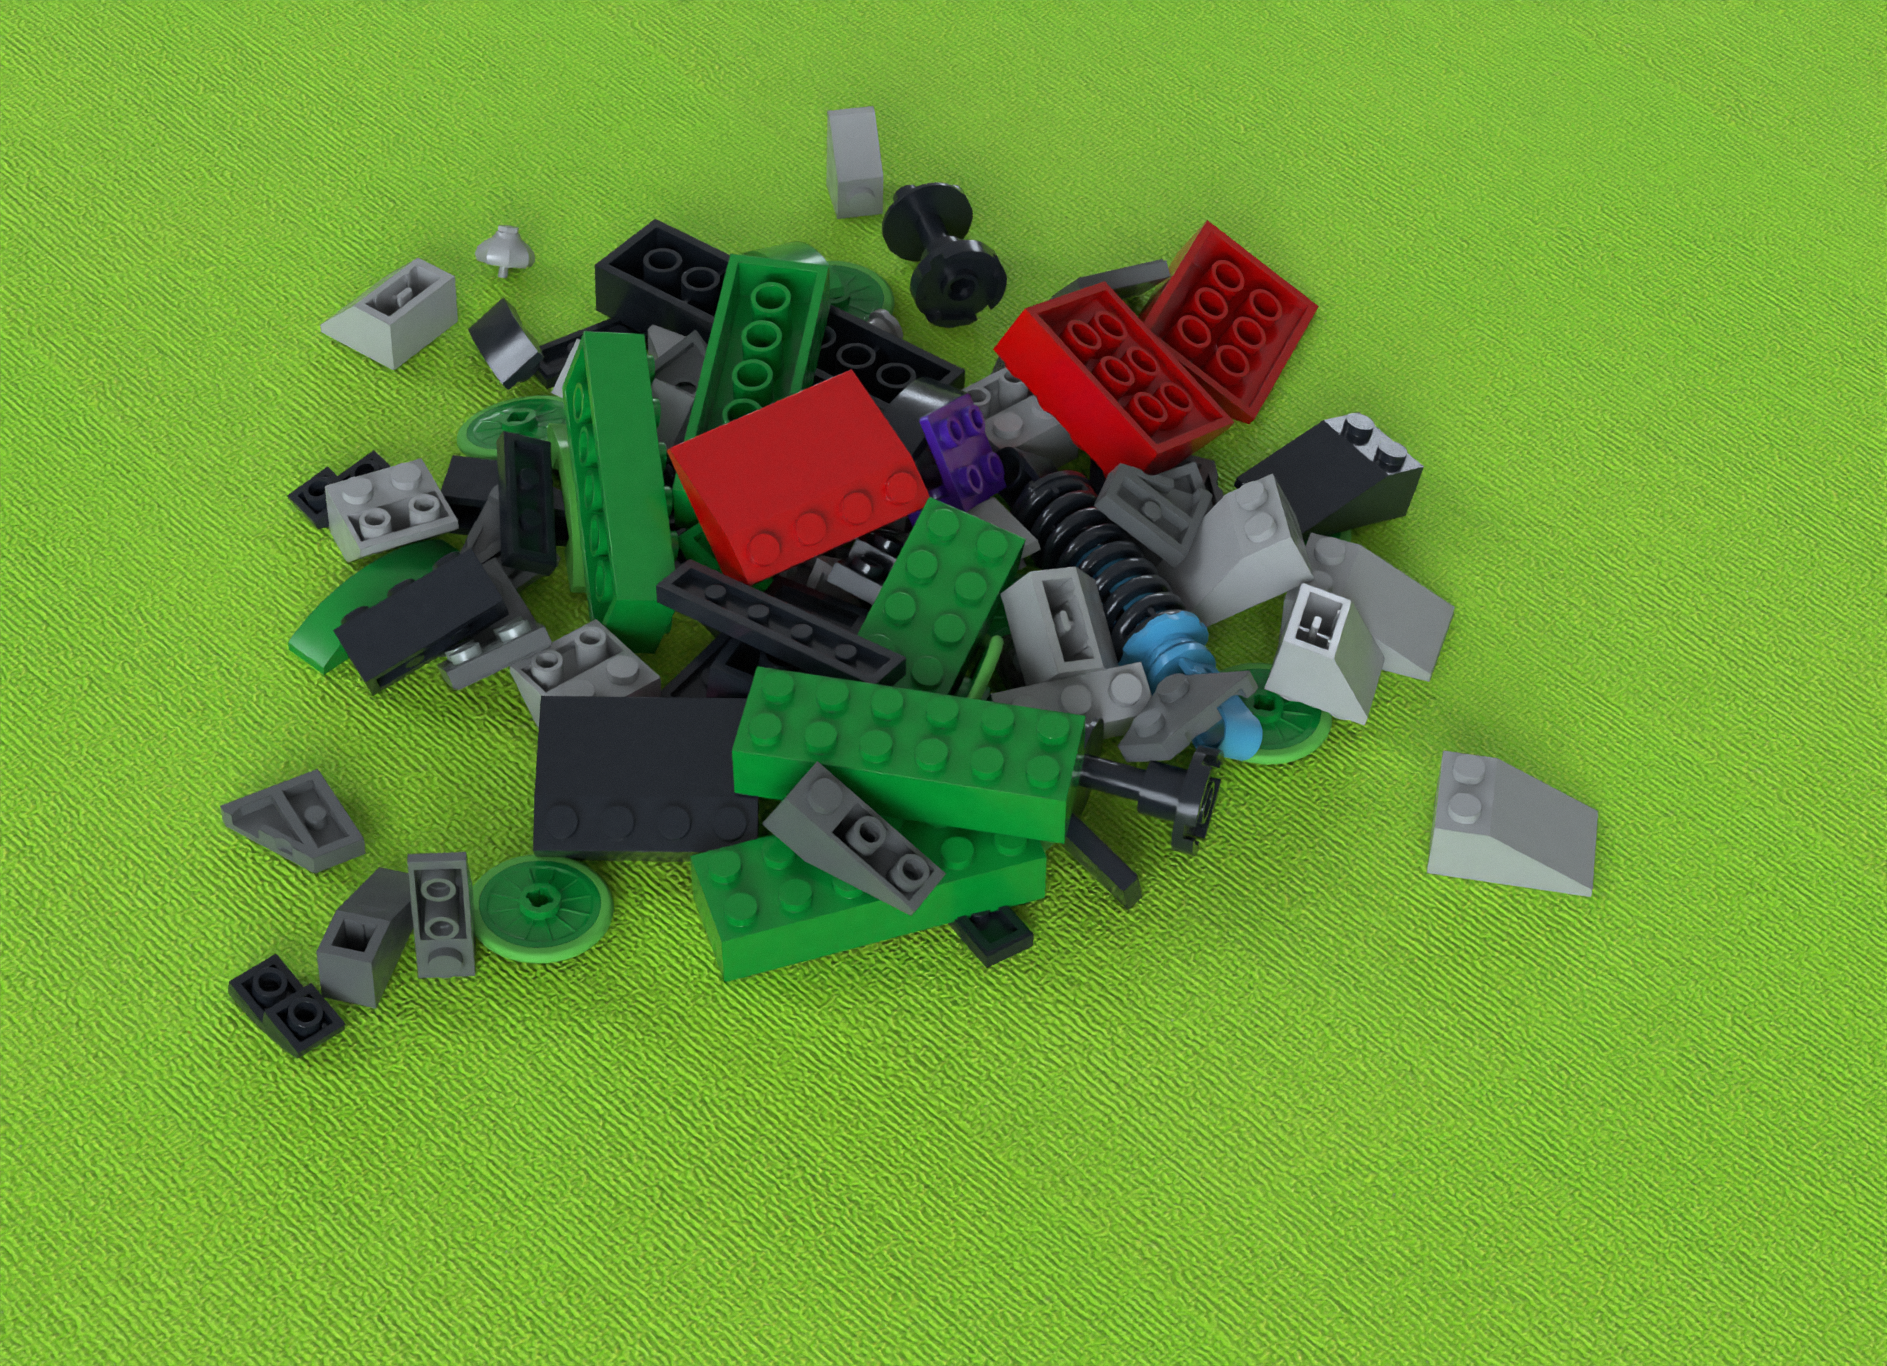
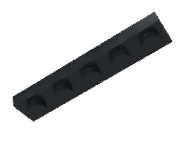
M687 560L656 585L658 603L813 675L885 686H894L906 675V657L694 560Z

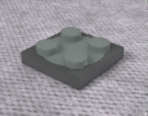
M521 616L515 617L493 628L492 630L496 637L479 644V642L475 643L474 639H469L449 648L444 652L447 660L437 664L444 681L454 690H460L551 647L552 641L545 626L534 620H523Z

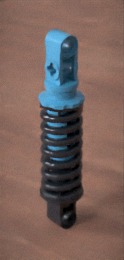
M1013 447L1000 449L996 454L1003 464L1004 481L1007 487L999 491V494L1010 506V513L1038 540L1041 550L1031 554V559L1041 570L1077 567L1095 579L1118 665L1123 666L1141 662L1152 696L1156 691L1157 685L1167 676L1178 673L1184 675L1220 673L1216 669L1214 656L1205 647L1208 642L1207 627L1203 623H1199V618L1194 613L1186 611V606L1181 598L1172 593V588L1165 578L1158 576V571L1153 563L1145 559L1144 553L1137 544L1131 542V537L1127 531L1094 507L1098 495L1090 480L1077 471H1058L1053 461L1047 457ZM1238 695L1231 696L1217 707L1222 719L1206 732L1196 736L1192 743L1196 749L1199 745H1205L1223 750L1225 758L1245 761L1253 757L1261 745L1262 726L1258 718L1251 713Z

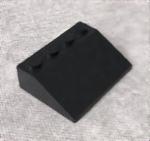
M541 696L534 794L533 852L535 856L566 857L576 861L690 862L691 855L758 839L759 797L734 792L732 748L747 698Z

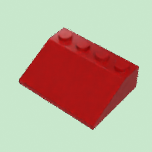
M1207 220L1177 253L1169 266L1171 277L1157 285L1138 318L1231 419L1250 424L1256 418L1319 306Z
M1105 281L1025 308L993 349L1005 362L1007 370L1014 377L1020 379L1037 397L1041 408L1053 415L1070 434L1072 442L1078 448L1085 451L1103 470L1105 478L1120 463L1141 469L1150 476L1168 471L1227 431L1235 423Z
M852 369L667 449V453L722 573L748 586L760 583L923 509L930 497L911 454Z

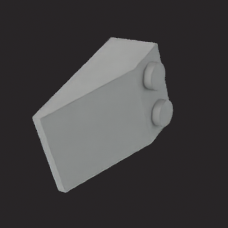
M1273 473L1259 480L1248 482L1240 488L1225 494L1203 517L1187 557L1176 567L1171 566L1163 559L1156 568L1158 576L1165 578L1172 588V593L1181 598L1186 606V611L1194 613L1199 618V623H1203L1206 627L1299 587L1302 583L1306 584L1315 580L1297 516Z
M1311 533L1305 547L1315 580L1306 584L1352 600L1385 658L1382 670L1430 682L1453 618L1455 607L1362 545ZM1301 586L1287 591L1285 596L1279 642Z
M1443 750L1435 794L1427 873L1591 897L1598 811L1498 758Z

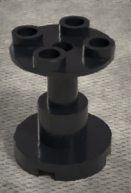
M939 182L919 186L905 185L898 189L893 197L894 203L888 208L884 216L882 236L889 250L901 259L921 261L915 268L910 281V293L917 308L926 316L930 323L939 327L953 328L969 325L977 321L976 313L982 311L987 305L992 310L1002 299L1006 290L1007 275L993 249L980 241L963 240L971 227L973 210L963 189L958 185Z
M1095 717L1091 723L1085 722L1084 760L1072 812L1080 818L1092 789L1138 801V813L1174 822L1171 841L1173 851L1196 856L1200 849L1198 848L1199 842L1195 841L1196 838L1194 836L1205 839L1221 783V779L1211 777L1212 766L1220 768L1223 765V750L1199 745L1188 769L1158 761H1150L1147 769H1142L1100 758L1104 737V721L1102 718Z

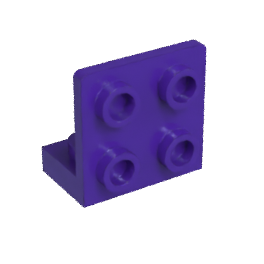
M967 393L959 396L919 419L943 479L942 484L927 489L931 498L967 512L1007 487L1004 481L1003 464L999 456L992 451L985 433L984 416L981 410L974 405L970 394ZM923 509L908 516L912 527H914Z

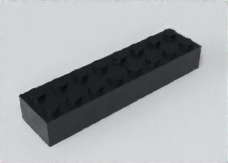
M654 219L595 264L596 311L610 318L617 317L621 319L622 324L640 333H648V329L652 325L683 336H688L696 330L708 345L730 255ZM830 305L812 386L852 369L882 413L909 384L924 376L959 390L964 389V369Z

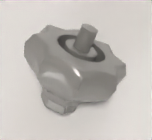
M499 225L498 231L478 245L475 252L477 261L499 266L498 277L507 278L508 268L526 269L527 267H532L535 262V255L532 249L521 239L518 233L519 227Z

